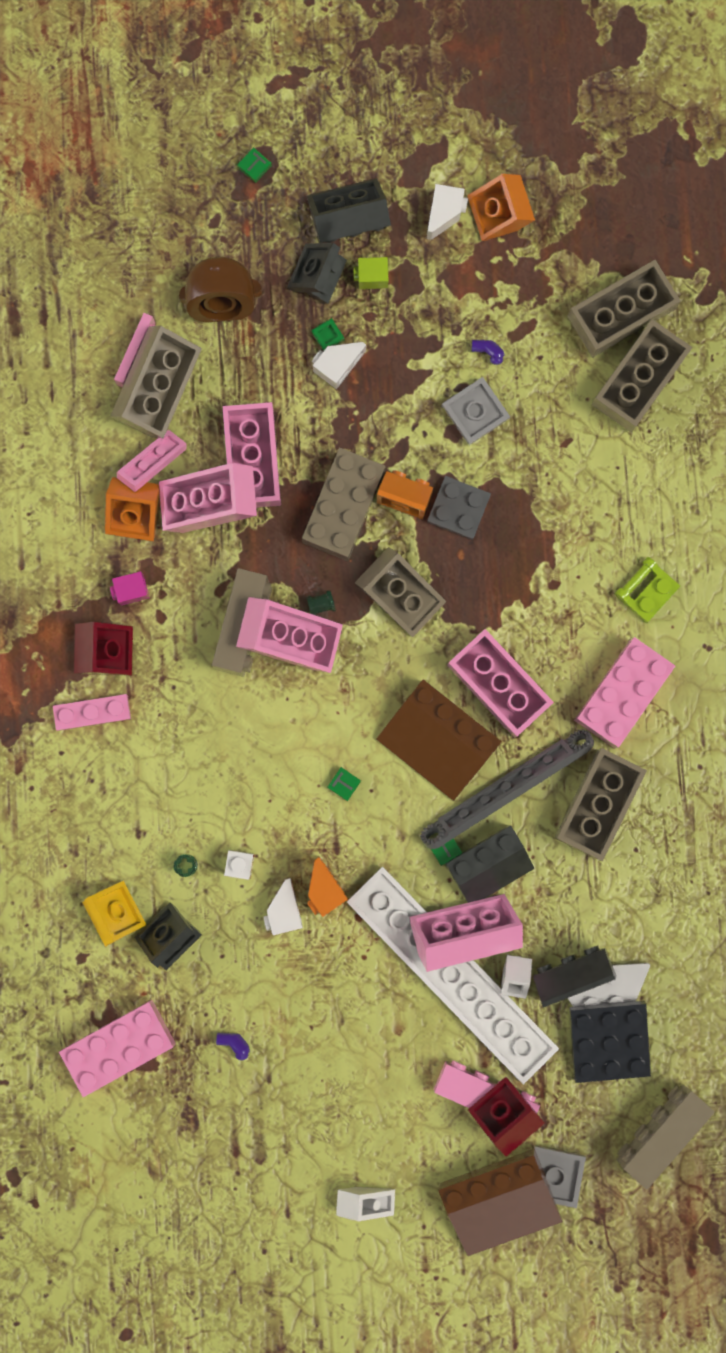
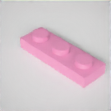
M146 313L142 315L114 378L117 386L123 388L148 327L156 326L151 315Z
M167 430L164 438L156 439L117 472V478L136 492L186 450L187 443L170 430Z
M127 694L53 706L56 731L131 719Z

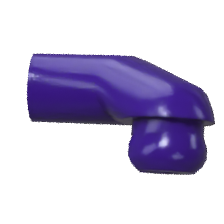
M472 340V352H486L491 356L490 362L494 365H499L503 362L504 350L494 341Z
M217 1032L216 1045L230 1046L238 1060L242 1061L248 1058L250 1048L240 1034Z

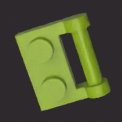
M647 557L642 562L643 566L625 586L618 588L614 593L646 624L681 587L650 557ZM650 572L653 573L656 577L633 600L630 597L632 591Z

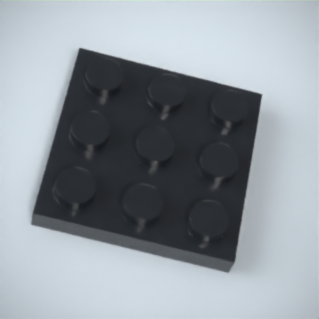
M645 1001L569 1007L575 1083L651 1077L647 1006Z

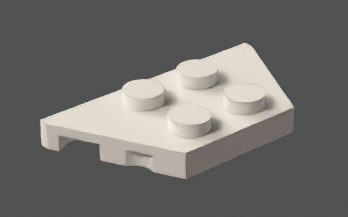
M650 963L612 965L617 975L616 980L568 999L572 1007L634 1002L637 1000L649 971Z

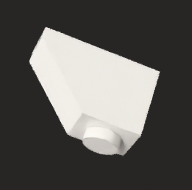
M439 184L435 185L427 239L432 240L458 222L461 212L466 213L468 198L463 197L465 189Z
M363 342L328 346L324 352L320 350L312 361L314 363L313 372L337 389L366 352V344Z
M291 878L284 881L267 909L268 915L264 916L266 930H271L272 935L303 928Z
M365 1187L339 1189L336 1216L355 1221L393 1216L395 1189Z

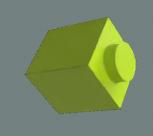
M388 257L358 258V266H353L354 281H359V289L388 288Z

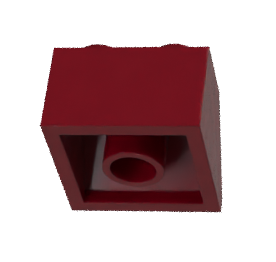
M99 622L75 624L74 674L132 675L133 626Z
M504 1077L468 1109L485 1134L505 1157L545 1124L507 1077Z

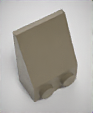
M390 547L355 582L411 637H414L446 603L415 569Z

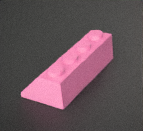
M505 894L410 917L418 955L427 972L523 948V926Z

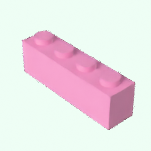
M452 1060V1063L445 1061L433 1090L438 1095L470 1108L491 1090L496 1083L489 1081L490 1076L477 1070L473 1074L465 1070L466 1065ZM522 1091V1096L538 1112L540 1105L535 1101L536 1097Z

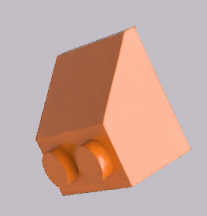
M501 174L467 195L482 241L516 232L535 221L521 175Z
M393 470L392 473L386 471L377 493L376 503L423 520L433 491V487L429 486L430 483L418 478L415 481L406 478V474L400 471Z
M112 477L106 492L105 534L154 541L160 508L159 484L147 482L134 492L118 478Z
M318 857L314 861L308 893L310 900L307 904L315 915L320 913L324 917L347 901L348 897L321 857Z

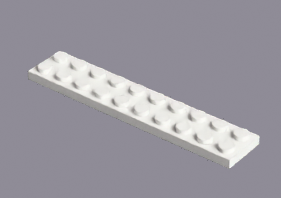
M383 867L347 901L363 920L523 1085L559 1050L509 996L501 995V988L474 960L426 971L418 955L410 917L427 912Z

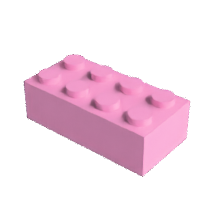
M272 402L223 406L227 464L237 463L253 466L256 508L281 506Z
M230 463L159 482L163 531L185 533L257 516L253 466Z
M248 597L236 647L307 669L331 673L343 625L267 599Z
M486 629L447 664L514 738L554 703Z
M632 638L574 721L612 748H619L673 671L675 665L637 638Z
M150 1000L65 1047L59 1053L82 1097H85L168 1051L176 1043L153 1000Z

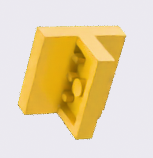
M124 880L89 896L82 902L105 947L146 926Z

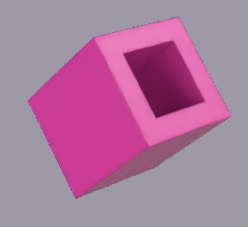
M141 571L112 579L113 586H110L113 601L117 600L121 606L150 598L145 577Z

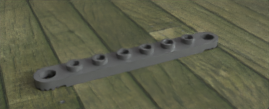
M584 729L582 731L578 730V732L574 731V734L571 733L565 740L561 739L439 817L435 823L427 825V828H423L424 831H421L422 834L420 835L424 845L429 849L441 847L588 753L594 746V740L590 732ZM579 740H586L584 744L582 743V746L580 744L575 745ZM439 833V836H436L437 839H429L432 834Z

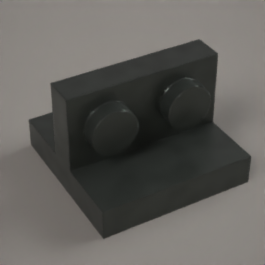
M334 243L305 244L287 288L293 292H305L321 303L329 304L347 259L338 254L340 247Z
M169 902L134 938L155 967L161 966L167 970L202 934Z

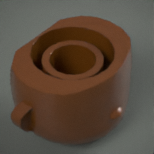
M212 257L202 260L190 271L186 279V285L179 292V300L182 304L186 305V311L189 316L197 321L209 323L242 320L251 315L254 310L255 297H259L262 294L259 282L252 279L248 269L240 262L227 257Z

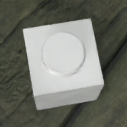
M229 850L224 876L250 880L255 854Z
M507 955L502 974L501 995L526 999L531 980L532 959Z

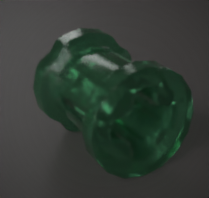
M327 590L326 594L315 597L306 596L312 615L316 616L318 613L329 610L332 612L336 611L330 590Z
M180 855L174 861L173 868L179 876L188 877L196 873L198 862L192 855ZM184 858L187 859L188 863H192V868L188 869V873H185V870L180 868V864L184 863Z

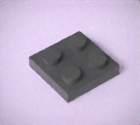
M445 476L427 523L473 540L491 493Z

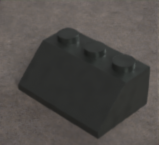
M377 178L307 195L313 223L320 243H331L338 238L346 236L355 237L362 232L379 231L384 229V227L391 226L386 197Z
M511 825L445 863L468 903L485 899L535 869Z
M596 945L584 950L585 955L576 958L573 954L561 959V965L552 968L550 963L538 968V974H535L533 978L543 1008L616 980L617 975L606 948L599 949V946Z

